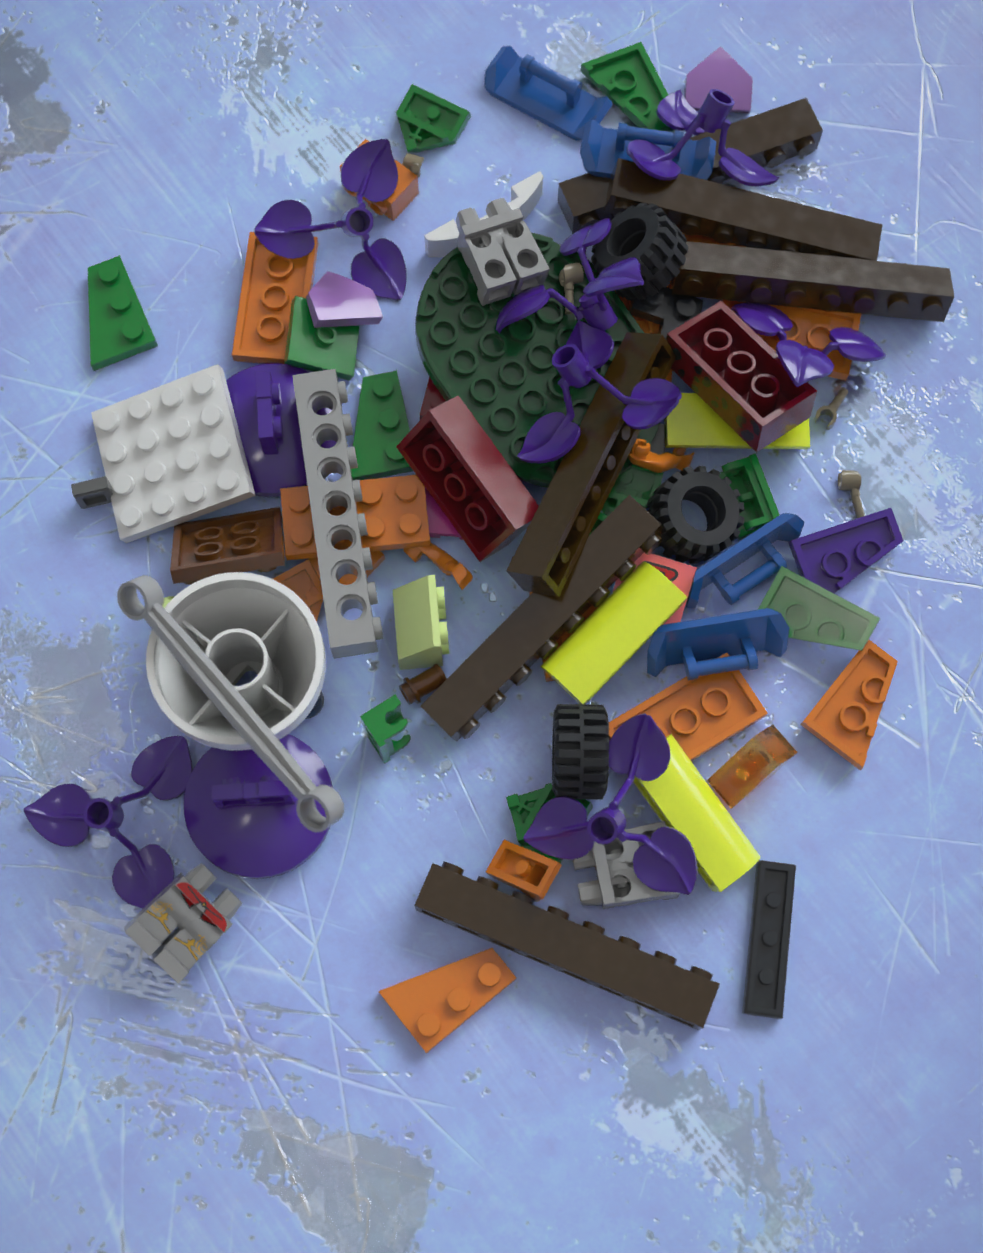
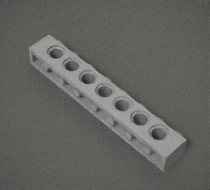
M336 369L292 375L330 649L334 659L378 652L376 640L383 639L380 617L373 618L371 605L378 604L375 582L368 583L366 570L373 569L370 547L363 548L361 536L368 535L365 513L358 514L356 502L363 501L360 480H353L351 469L358 468L355 446L348 447L346 436L353 435L350 413L343 414L342 403H348L345 381L338 382ZM322 408L332 409L327 415L316 414ZM328 440L337 442L332 448L320 447L323 442ZM332 473H339L342 475V477L335 482H328L325 480V478ZM343 506L347 508L346 512L342 515L334 516L329 514L334 507ZM340 540L352 542L348 549L337 550L334 548L335 544ZM345 574L357 576L356 581L350 585L339 583L340 578ZM352 608L363 611L361 616L355 620H347L343 617L345 612Z

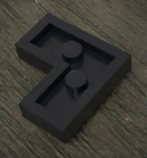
M663 287L654 296L648 295L643 300H638L637 298L633 301L631 300L629 312L633 316L659 324L658 334H663L666 339L667 333L701 313L704 300L690 296L672 295L670 288Z

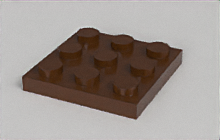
M280 507L184 522L174 526L170 566L173 584L185 583L191 585L204 578L230 572L254 570L269 572L275 570L278 566L285 565L283 518Z

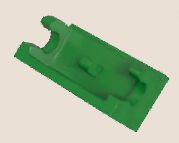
M756 453L721 466L723 471L720 472L719 477L722 480L728 477L732 481L729 486L732 490L738 489L740 496L737 497V501L744 504V511L739 514L744 517L743 526L738 528L741 532L738 536L739 541L780 514Z
M396 694L360 716L365 734L384 764L391 760V755L406 747L411 740L409 734L403 736L398 741L391 739L402 732L408 724L407 719H404L402 716L401 702Z

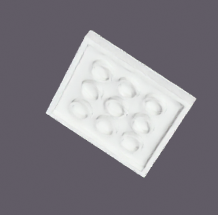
M218 364L91 412L105 476L112 488L111 502L120 540L123 542H132L255 496L224 371Z

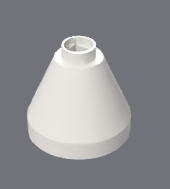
M230 572L213 575L193 583L178 593L166 605L164 609L229 680L278 740L293 731L308 716L317 702L323 687L326 671V654L320 629L312 612L292 590L262 575ZM152 629L146 652L147 678L154 698L165 715L181 732L201 744L223 750L252 749ZM248 671H254L258 675L253 681L245 685L235 686Z

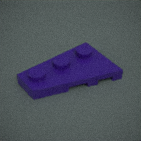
M888 508L791 540L788 544L800 576L835 594L904 540L892 508Z

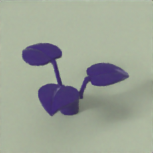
M711 89L699 112L689 105L681 90L671 93L659 103L656 109L658 118L670 128L686 132L670 153L665 154L660 147L646 140L631 141L626 148L627 155L646 174L659 180H673L678 177L681 168L672 159L676 157L691 136L705 132L714 133L716 129H721L718 154L722 158L719 160V166L727 175L743 185L752 187L773 184L779 179V177L765 170L744 153L733 148L726 149L727 130L731 125V122L726 118L735 102L730 95L718 89Z
M388 139L373 140L359 146L343 162L340 173L341 183L348 191L358 193L356 195L357 207L347 210L342 215L341 221L311 225L312 215L309 209L301 202L290 199L275 203L255 226L254 234L260 243L269 251L285 258H300L310 253L315 245L312 232L342 228L343 232L350 237L360 236L364 252L355 255L351 262L352 280L372 289L376 297L400 300L404 295L407 274L401 250L395 243L386 238L377 239L369 247L368 240L370 237L368 233L373 228L374 220L371 212L366 209V205L363 203V196L371 202H380L390 197L396 189L398 171Z
M609 218L576 231L565 239L560 246V252L563 256L578 251L589 284L583 290L584 295L579 299L580 307H575L553 288L546 290L544 285H538L517 294L506 303L496 323V330L499 334L505 326L541 309L548 302L549 298H554L575 315L577 320L585 318L588 325L593 328L605 331L616 323L618 318L603 293L644 285V281L641 275L640 263L635 257L610 265L600 273L599 278H594L586 257V248L599 243L607 236L611 229Z
M745 302L736 304L731 308L755 333L764 336L777 335L779 342L776 346V353L796 387L810 380L829 376L834 369V365L827 355L833 350H838L847 359L860 362L882 360L886 356L883 350L871 338L852 328L838 327L832 329L829 333V338L833 342H830L821 352L803 346L798 342L786 340L787 335L785 331H790L793 324L787 315L771 305Z
M578 320L566 345L560 347L552 357V364L562 377L558 384L562 388L567 410L566 416L561 412H552L539 418L529 430L522 450L517 456L520 460L529 463H547L561 458L574 447L581 430L576 423L572 422L575 414L569 386L581 388L589 383L591 377L622 403L628 404L623 411L622 417L625 423L633 429H647L660 423L678 405L679 399L682 397L681 392L675 384L667 380L652 378L639 382L633 388L631 397L623 395L595 371V369L603 366L610 358L614 350L613 339L605 331L593 328Z
M647 714L634 716L624 722L609 741V767L616 773L628 774L613 801L609 803V807L603 808L587 821V811L579 801L565 796L556 797L545 803L539 810L523 839L542 853L568 860L585 856L592 850L595 842L598 844H609L616 838L621 842L626 840L639 841L644 843V845L640 846L634 853L633 868L637 878L643 884L657 891L676 892L685 895L691 894L695 887L697 879L696 855L690 841L680 831L663 826L655 830L650 839L643 834L626 833L624 831L626 828V818L618 809V805L632 785L635 776L643 781L657 779L668 768L671 757L668 741L653 718Z
M183 736L166 737L149 745L137 756L132 766L131 776L136 784L144 787L141 791L122 797L116 796L112 801L103 798L91 799L89 793L83 787L76 784H62L49 790L37 801L26 806L23 811L30 824L41 836L51 843L63 847H73L83 843L89 835V827L109 832L110 836L115 837L132 853V855L122 857L116 863L112 875L114 889L122 900L143 909L173 882L174 865L170 855L161 846L149 844L138 851L137 847L119 832L118 828L124 820V812L121 805L143 798L150 791L154 797L164 801L172 800L185 792L188 779L193 770L188 742Z

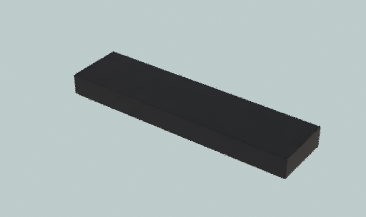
M759 860L756 863L742 1014L775 1019L783 1018L796 865Z

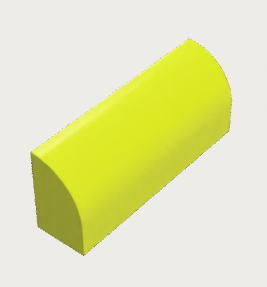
M681 393L682 397L679 399L678 405L664 419L666 448L752 449L696 393ZM809 419L763 449H809Z
M643 561L540 667L577 703L585 705L652 637L654 632L685 603L687 596L659 570Z
M670 734L666 737L671 753L670 763L666 771L652 781H643L635 776L633 783L661 822L665 821L666 826L680 831L687 837L696 855L698 873L713 892H722L749 871L759 861L761 856L673 735Z

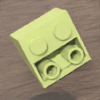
M427 575L393 589L397 655L400 670L433 667L434 664L443 666L442 655L449 654L447 622H439V620L446 619L444 586L436 587L435 575Z

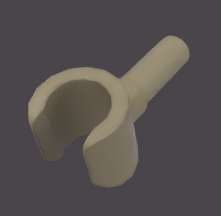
M406 153L402 165L420 178V169L425 158Z
M580 263L567 264L559 273V281L564 286L565 299L573 305V284L583 282V269ZM565 307V314H573Z
M842 387L828 406L820 407L817 410L814 422L816 423L821 415H828L831 421L826 430L831 429L837 419L836 412L838 407L848 394V390Z
M842 470L838 474V489L850 490V497L856 517H864L865 512L859 491L861 475L855 470Z

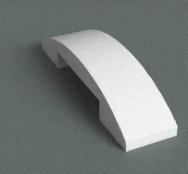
M539 171L511 187V201L508 205L512 210L520 208L523 214V221L535 208L543 194L542 173ZM485 215L484 217L480 218V220L486 219V218H489V217H488V215ZM454 219L424 235L425 252L428 257H445L457 247L456 243L459 232Z

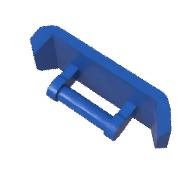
M512 46L501 47L485 70L484 88L491 96L573 140H582L585 123L594 120L600 124L613 104L607 96L597 98L582 90V82L576 79L572 80L535 61V58L531 55L526 54L524 58H521Z
M594 120L587 122L584 125L580 149L584 170L593 176L610 178L618 158L634 162L626 152V148L631 141L646 140L657 145L667 154L678 144L684 132L675 130L674 133L627 126L628 124L619 123L618 129L602 127ZM705 137L698 141L688 140L676 157L672 159L681 168L680 174L707 180L713 171L716 141L711 137Z
M783 513L698 568L693 578L686 608L695 609L700 591L711 583L715 584L727 603L732 605L740 599V596L775 573H778L781 566L787 568L785 559L772 543L776 540L790 542L799 538L805 522L796 514ZM761 551L768 561L731 585L724 575Z
M770 608L661 625L654 632L647 650V674L657 677L665 666L682 663L684 664L688 680L698 679V676L747 669L748 671L758 669L757 651L765 650L777 657H781L787 651L789 626L781 613ZM726 652L729 654V657L718 658Z

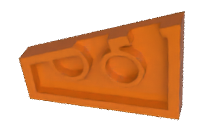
M868 640L863 651L859 650L804 719L801 726L857 769L861 770L864 767L866 754L871 739L874 736L880 711L885 702L898 661Z
M490 948L378 992L427 1054L517 978L496 951Z

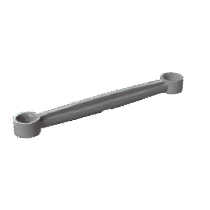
M144 575L123 583L117 592V600L122 612L132 620H141L143 618L146 620L222 715L298 799L296 811L301 823L310 831L322 832L338 822L344 814V804L340 795L330 786L319 785L316 787L241 694L163 608L164 595L158 582L152 577ZM137 589L143 596L145 607L138 599ZM314 799L323 806L326 818L318 812Z

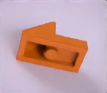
M503 840L485 872L492 878L520 890L525 895L533 898L534 902H538L545 897L562 865L555 860Z

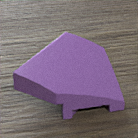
M719 47L686 75L685 99L693 109L699 111L711 89H718L733 98L735 104L730 113L749 114L751 112L753 78L722 47Z
M327 271L306 297L314 328L376 325L383 318L372 289L330 271Z

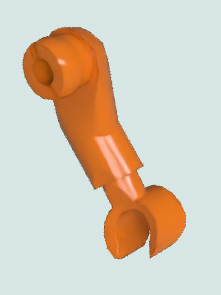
M636 439L628 459L636 466L656 473H663L674 468L682 470L689 467L695 452L684 455L687 448H675L672 453L656 454L650 451V443H646L647 441L644 439Z
M431 543V546L403 549L414 562H418L421 556L425 554L443 573L449 576L452 575L461 590L473 579L472 573L463 564L458 563L446 551Z

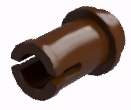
M434 664L433 667L410 680L407 677L404 678V683L399 685V689L409 705L414 702L419 704L421 703L420 698L438 689L447 678L440 666Z

